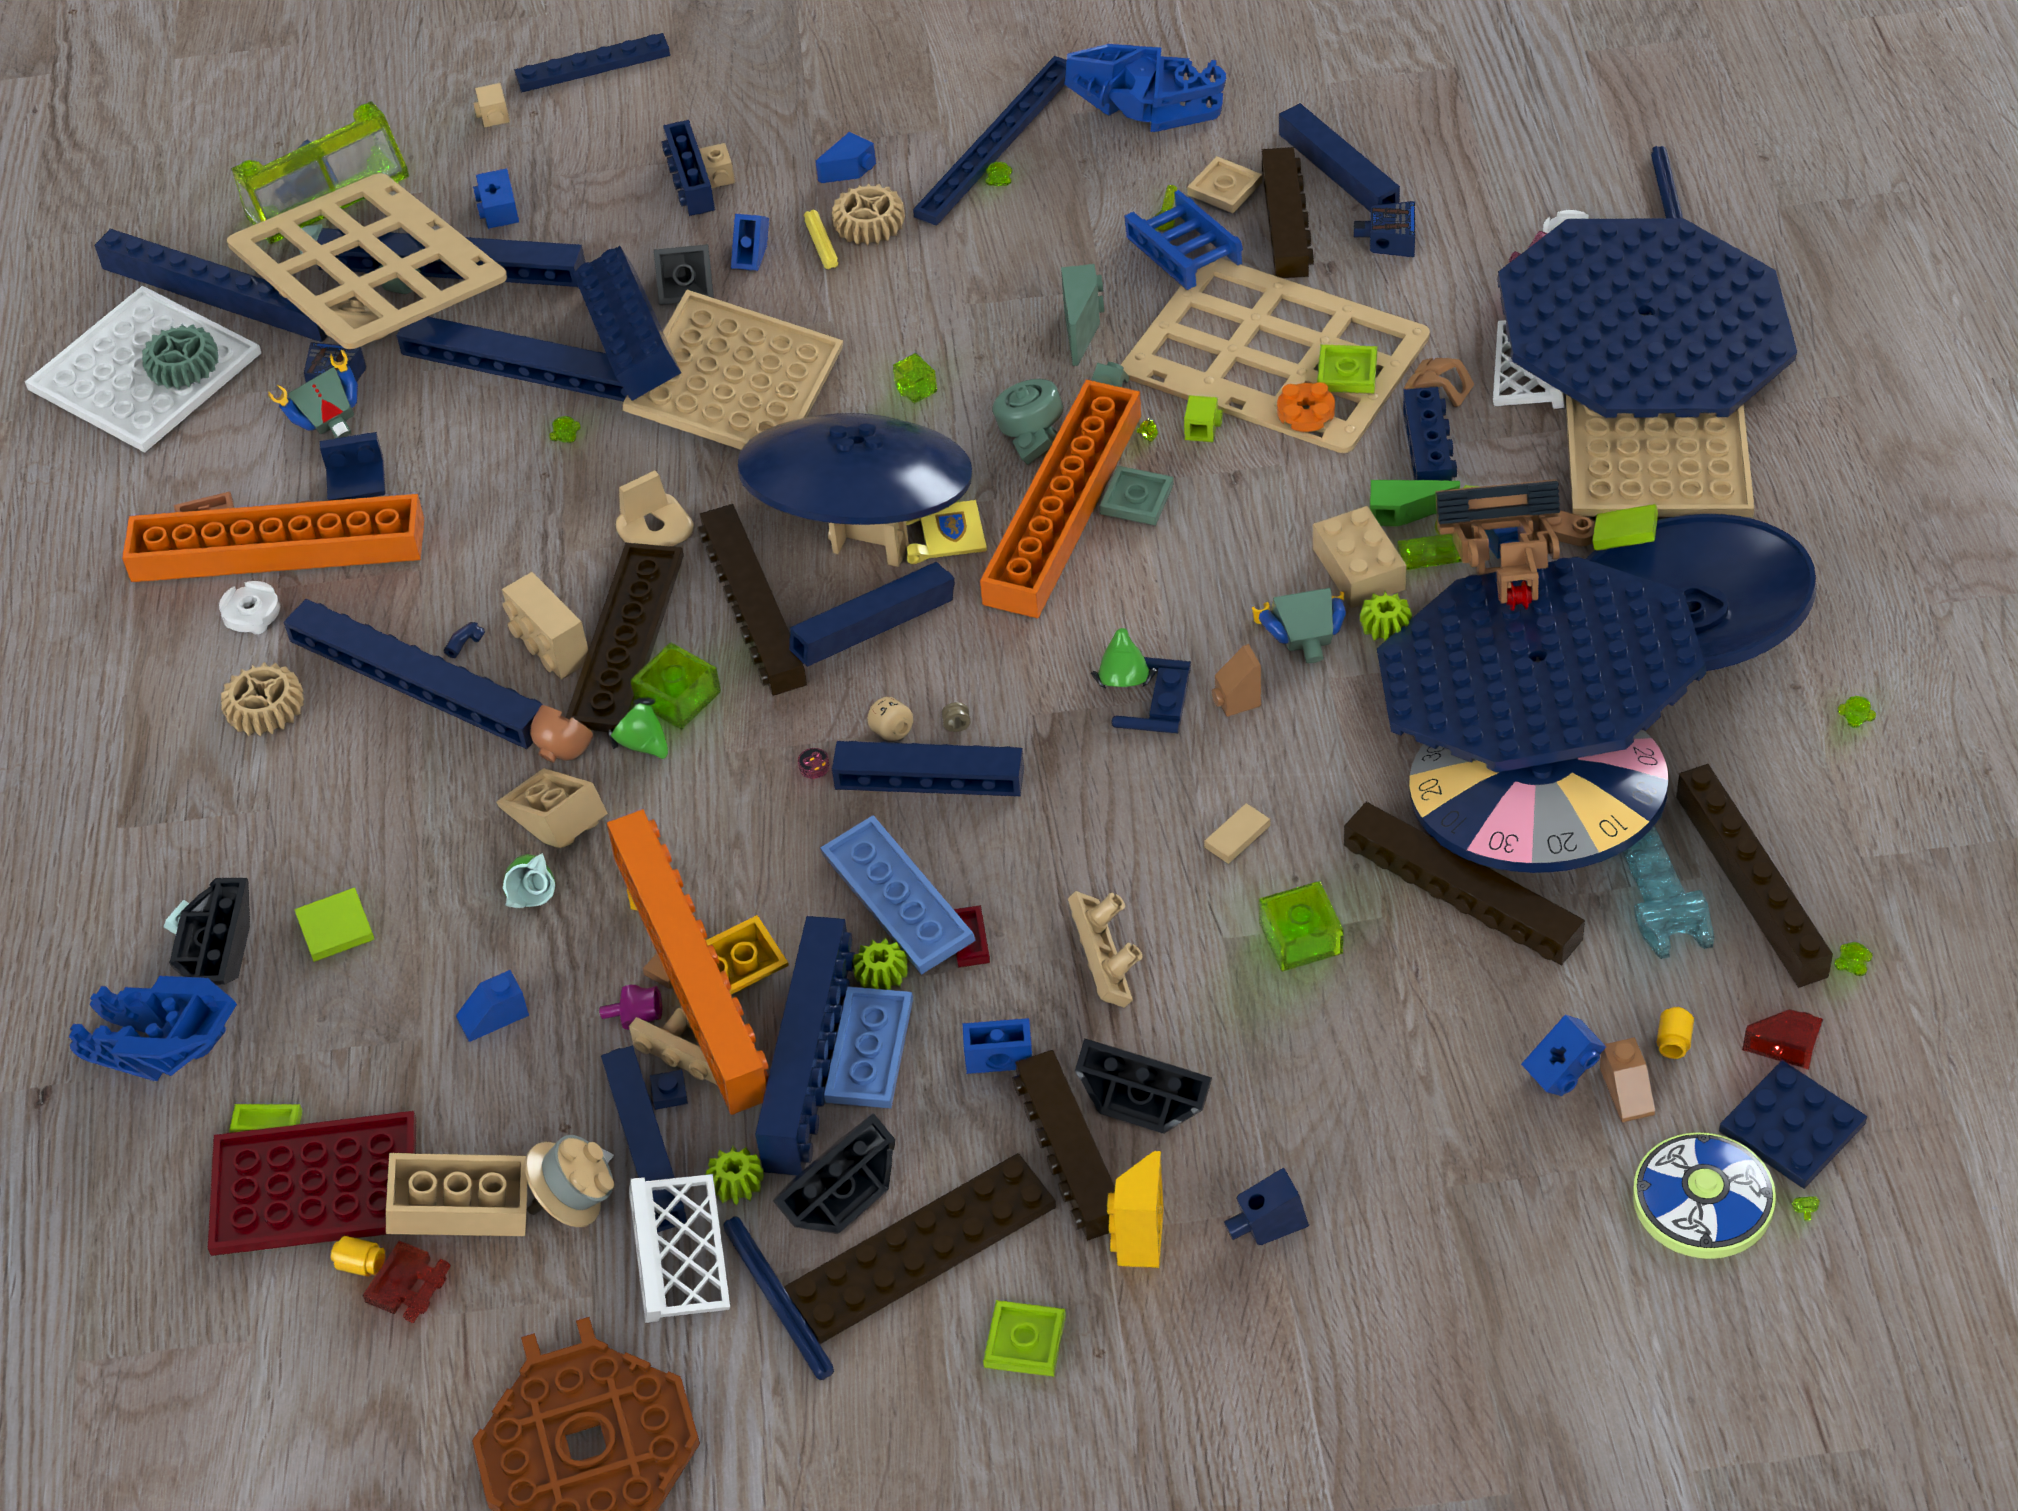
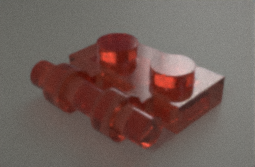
M398 1241L364 1292L363 1298L365 1303L392 1314L397 1312L401 1304H405L408 1308L404 1312L403 1317L405 1320L414 1323L420 1314H424L430 1306L429 1300L435 1290L442 1288L447 1280L445 1275L451 1265L447 1261L439 1259L434 1268L427 1266L431 1260L427 1251ZM418 1279L425 1281L418 1293L411 1291Z

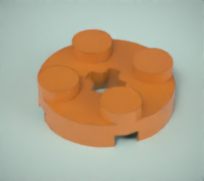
M1322 382L1314 384H1287L1282 388V394L1277 400V415L1283 424L1284 421L1291 424V429L1300 432L1316 431L1323 428L1326 421L1329 419L1331 421L1334 418L1335 399L1328 391V386ZM1307 405L1310 407L1309 409H1304L1303 406Z

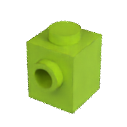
M1189 395L1184 417L1185 440L1214 441L1216 427H1221L1223 410L1218 409L1217 397Z

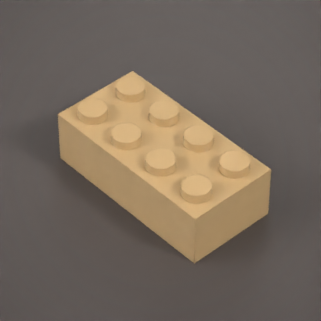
M389 1153L386 1234L525 1236L527 1210L526 1156Z

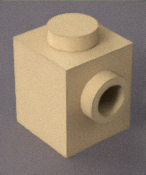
M501 83L475 88L478 102L473 103L476 117H482L484 128L510 122Z
M725 143L699 149L711 188L735 183L732 162Z

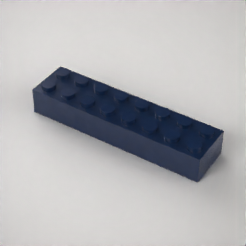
M618 246L615 249H609L594 261L586 262L579 266L573 272V275L615 376L631 401L681 374L637 272L622 247Z
M806 916L755 1133L760 1160L765 1173L798 1175L805 1169L806 1163H811L813 1143H811L812 1135L818 1134L819 1115H817L818 1107H823L825 1103V1087H823L824 1080L828 1079L831 1065L829 1057L830 1053L834 1051L837 1037L835 1030L836 1026L840 1024L843 1005H841L842 999L846 996L847 987H850L849 978H847L848 972H853L854 969L853 958L855 952H850L852 933L847 932L845 919Z

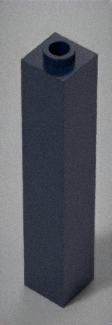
M1301 103L1279 113V135L1368 211L1371 212V207L1374 205L1399 203L1400 186Z
M934 562L790 627L789 650L807 667L953 601L955 578L938 562Z
M633 1045L602 1054L603 1066L637 1177H645V1181L675 1178ZM666 1189L652 1191L653 1201L664 1210L675 1198ZM680 1200L671 1210L670 1214L685 1224L687 1217L683 1202ZM655 1211V1219L657 1220L660 1214ZM664 1219L657 1227V1233L676 1226Z

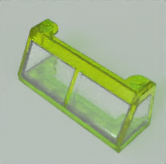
M370 101L355 109L353 112L355 122L264 166L257 161L246 160L231 168L246 218L253 225L373 174H386L396 183L409 177L408 168L383 112ZM362 197V198L357 199V200H355V201H353V202H350V203H348V204H345V205L341 206L340 208H341V209H344V208H346V207H348V206H350V205H352V204H354V203H356V202H358V201H360V200H363V199H365V198ZM320 215L306 222H303L298 226L300 228H303L305 226L312 225L324 219L325 217L323 215ZM277 233L266 238V240L273 244L285 237L281 233Z

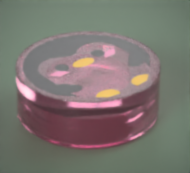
M810 748L803 751L798 757L800 773L804 777L811 779L824 776L830 768L828 754L819 748Z

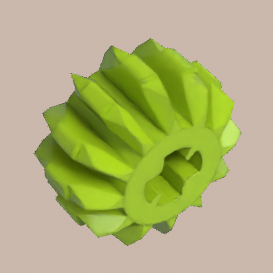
M1385 591L1382 596L1373 593L1371 600H1364L1360 613V622L1365 635L1372 634L1374 641L1379 638H1383L1386 641L1395 632H1400L1402 626H1408L1409 620L1412 618V612H1410L1411 608H1409L1407 599H1400L1398 593L1388 596Z
M886 938L881 943H876L872 939L869 947L860 945L859 954L854 955V977L863 988L872 987V989L891 990L892 985L901 987L902 979L906 978L908 974L907 955L901 950L897 942L889 945Z
M732 1145L728 1153L719 1149L718 1158H709V1169L705 1173V1175L713 1174L715 1196H719V1200L723 1204L732 1199L737 1205L739 1199L743 1197L751 1201V1192H760L761 1181L764 1178L760 1159L756 1154L751 1155L747 1147L737 1152V1149Z

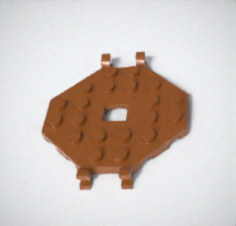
M590 1317L576 1320L582 1343L541 1355L535 1333L521 1337L527 1360L519 1370L520 1376L511 1389H506L492 1410L493 1416L483 1430L479 1429L472 1440L489 1509L493 1511H658L700 1445L681 1376L669 1371L668 1373L651 1367V1364L627 1352L622 1354L609 1348L608 1344L596 1339ZM600 1425L606 1449L599 1455L580 1461L573 1460L566 1436Z

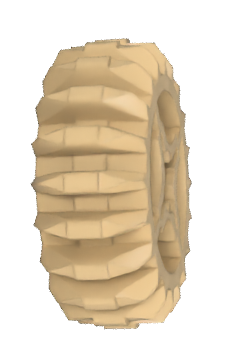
M869 183L865 187H861L858 184L856 189L848 188L847 193H840V198L835 200V204L832 207V220L835 231L839 233L840 237H845L847 242L855 241L856 245L864 242L868 246L871 242L879 244L880 240L889 241V236H897V231L902 229L905 218L904 205L897 191H891L890 187L882 188L880 184L871 186Z
M264 662L261 667H255L252 664L250 670L245 671L241 669L239 676H231V683L224 684L225 689L221 693V709L227 722L230 723V726H234L238 732L244 731L248 736L256 732L261 737L266 731L273 735V731L276 728L284 730L285 723H294V716L301 714L300 709L304 705L303 688L301 683H299L298 677L294 672H290L286 666L280 668L277 663L269 667Z

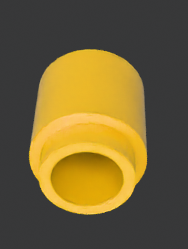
M1672 1007L1664 1010L1660 1015L1656 1043L1659 1047V1052L1667 1058H1682L1691 1047L1694 1017L1686 1009Z
M343 1236L332 1247L331 1261L334 1262V1267L337 1270L369 1277L371 1274L378 1275L381 1272L385 1262V1250L375 1242Z

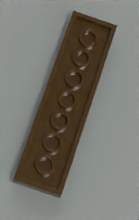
M625 543L565 718L570 720L572 717L589 730L609 732V729H615L619 722L634 708L635 703L633 701L638 697L684 557L682 547Z
M1017 1153L784 1286V1289L819 1344H822L1055 1209L1056 1201L1021 1155Z

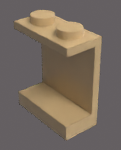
M906 521L875 525L829 523L828 539L831 540L833 553L839 554L846 538L884 545L886 547L888 565L900 566L909 545Z

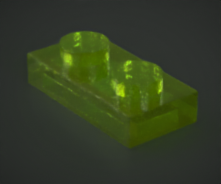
M1453 534L1397 541V550L1406 564V570L1462 562L1453 542Z

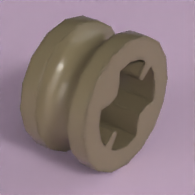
M950 703L941 711L943 726L948 731H963L971 723L969 708L963 703Z

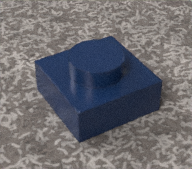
M683 1069L650 1075L655 1110L688 1104Z

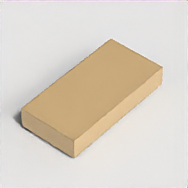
M1246 803L1204 841V848L1229 864L1270 827V818Z

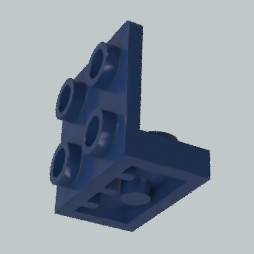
M377 432L320 441V451L326 468L328 501L370 498L386 494L384 457Z

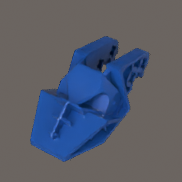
M1105 44L1067 54L1065 85L1108 116L1121 110L1127 118L1151 122L1150 132H1157L1214 120L1221 114L1223 93L1221 92L1225 88L1226 73L1220 66H1216V60H1211V63L1208 62L1207 68L1202 73H1198L1196 68L1192 66L1190 58L1161 56L1160 47ZM1185 73H1187L1188 80H1183ZM1211 75H1214L1215 82H1210ZM1208 100H1210L1211 108H1208L1206 105ZM1180 102H1185V106L1180 105Z
M159 976L152 988L125 987L118 995L112 993L106 986H101L97 994L93 993L90 997L92 1001L89 1005L101 1018L110 1023L123 1026V1028L118 1032H111L107 1026L100 1025L92 1035L82 1024H73L70 1028L72 1032L69 1035V1038L72 1040L70 1049L85 1061L152 1081H158L162 1073L172 1076L192 1059H198L207 1055L225 1033L226 1027L224 1025L237 1004L209 978ZM135 1030L147 1033L149 1037H140Z

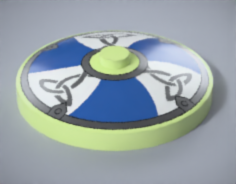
M1687 1133L1662 1141L1645 1155L1635 1174L1633 1203L1640 1222L1658 1242L1675 1252L1687 1256L1715 1259L1738 1254L1750 1248L1761 1239L1773 1218L1776 1192L1769 1170L1762 1160L1746 1146L1721 1135Z

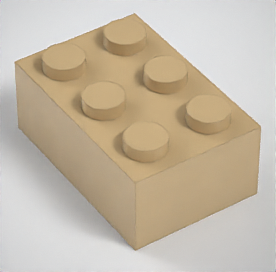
M1368 506L1313 524V550L1339 591L1344 592V599L1350 608L1364 604V600H1371L1373 593L1382 596L1386 591L1389 596L1406 590V564Z
M533 572L502 589L505 599L503 608L510 618L508 623L509 630L515 638L520 637L524 641L526 648L532 655L537 654L540 657L543 666L548 672L553 671L562 680L583 667L588 653V646L582 621Z

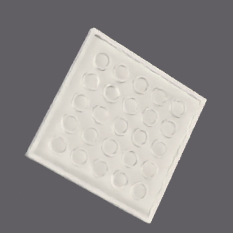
M141 286L26 380L25 384L29 391L133 447L146 452L261 354V350L258 344ZM181 324L186 328L193 324L196 329L203 327L205 332H210L214 342H216L219 363L215 365V371L209 372V378H201L200 384L194 382L190 384V387L187 385L181 386L179 390L175 386L167 389L165 385L158 386L156 382L151 381L142 364V350L146 348V342L152 341V335H160L161 330H170L171 326L179 328Z

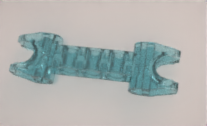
M1653 826L1640 841L1622 852L1644 900L1643 903L1635 904L1634 909L1636 922L1643 939L1660 959L1670 957V935L1674 933H1686L1691 935L1703 949L1712 948L1715 937L1707 901L1701 890L1685 893L1655 826Z

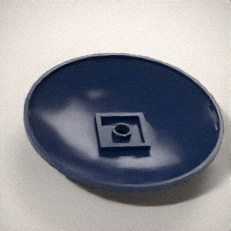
M835 413L785 422L757 434L740 451L738 475L741 483L749 493L763 503L785 513L828 523L875 525L909 521L937 513L951 506L967 492L972 479V464L968 455L957 443L927 427L881 415Z

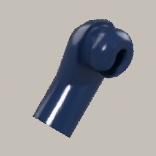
M469 622L453 633L444 648V653L450 658H456L469 638L474 642L481 640L485 633L484 628L479 627L476 622Z

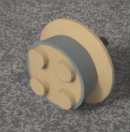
M566 1135L560 1138L557 1143H538L527 1153L525 1174L529 1187L535 1196L532 1200V1205L527 1208V1211L535 1215L544 1208L555 1219L572 1227H585L594 1222L599 1215L601 1201L607 1199L614 1188L612 1173L603 1157L601 1147L595 1142H588L581 1137Z

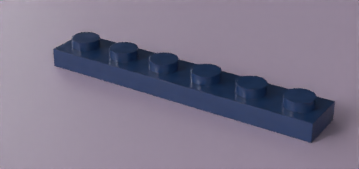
M663 33L652 34L647 37L628 40L591 51L575 53L558 59H550L534 65H526L514 69L522 93L670 56V50Z

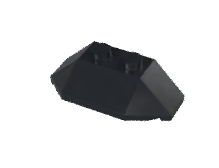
M215 878L209 884V888L200 893L181 911L169 963L183 977L209 978L216 985H225L239 978L250 929L249 881L247 878Z
M1085 1038L1075 1068L1077 1076L1081 1079L1100 1114L1163 1134L1203 1111L1212 1077Z
M874 1113L836 1141L790 1181L775 1197L773 1202L795 1228L839 1234L888 1191L895 1138Z

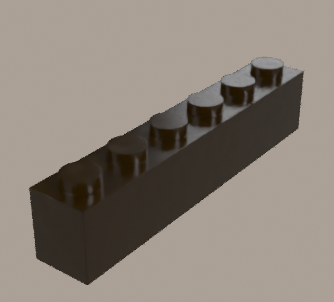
M1294 147L1262 149V176L1275 276L1280 278L1309 277V265H1314L1313 248H1308V246H1311L1310 230H1305V228H1309L1308 211L1303 212V210H1306L1305 193L1300 194V192H1304L1303 175L1298 176V174H1301V159L1295 158Z
M1054 1050L1016 1061L1017 1076L1012 1077L1015 1091L1018 1096L1024 1095L1026 1102L1023 1105L1029 1122L1035 1121L1038 1127L1035 1129L1037 1141L1041 1149L1046 1147L1048 1150L1047 1162L1052 1175H1059L1061 1180L1058 1183L1063 1201H1070L1073 1207L1070 1210V1214L1076 1230L1082 1228L1087 1241L1109 1234L1108 1193H1115V1186Z

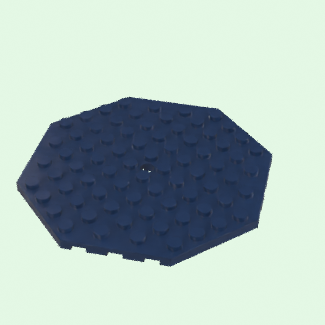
M1684 218L1566 219L1498 271L1497 284L1501 292L1500 300L1503 315H1505L1506 319L1505 327L1508 342L1511 345L1512 362L1604 418H1617L1618 413H1633L1634 418L1658 417L1659 413H1674L1675 417H1699L1700 413H1715L1716 417H1729L1796 359L1797 348L1776 270Z
M1580 557L1560 558L1556 561L1548 562V568L1537 569L1539 575L1538 600H1533L1532 603H1529L1528 610H1525L1522 604H1517L1514 611H1511L1510 605H1506V603L1501 604L1499 601L1497 572L1470 575L1466 578L1457 579L1409 620L1408 626H1402L1400 632H1395L1377 648L1391 732L1400 736L1403 733L1415 736L1416 742L1437 749L1439 746L1450 750L1452 756L1471 763L1474 760L1485 763L1487 769L1497 773L1625 750L1634 742L1633 737L1640 730L1646 731L1661 717L1660 711L1667 705L1673 706L1688 692L1687 686L1694 680L1700 681L1706 675L1705 661L1684 591ZM1522 580L1512 581L1514 586H1520ZM1536 657H1539V660H1542V661L1535 662V661H1536Z

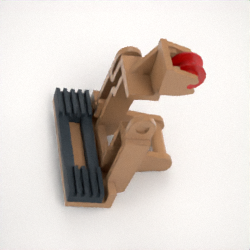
M1557 480L1435 491L1437 527L1440 535L1453 534V542L1462 562L1469 563L1471 567H1476L1477 575L1497 572L1498 598L1501 604L1506 603V605H1510L1511 611H1514L1517 604H1522L1525 610H1528V604L1532 603L1533 600H1538L1539 575L1537 569L1548 568L1547 554H1550L1552 559H1559L1560 556L1559 541L1550 525L1561 523L1559 515V483ZM1517 527L1519 542L1500 544L1501 567L1485 568V561L1490 560L1489 538L1484 530ZM1522 580L1520 586H1514L1512 581Z

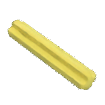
M816 210L806 211L804 213V221L826 269L836 268L838 266V258Z

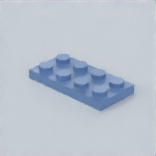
M847 987L824 1093L825 1103L892 1108L913 1003L912 992Z

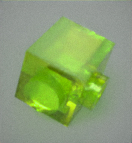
M917 353L893 364L894 381L897 390L914 404L937 392L935 370Z

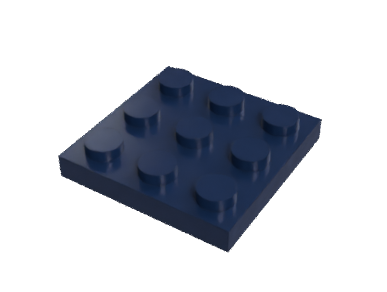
M1781 1060L1720 1123L1719 1132L1746 1146L1763 1162L1805 1189L1866 1124L1867 1116L1793 1066Z

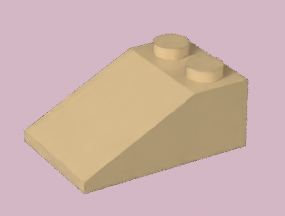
M545 768L497 801L499 808L539 840L557 848L570 845L574 842L576 836L585 830L595 827L599 823L598 820L608 814L592 782Z

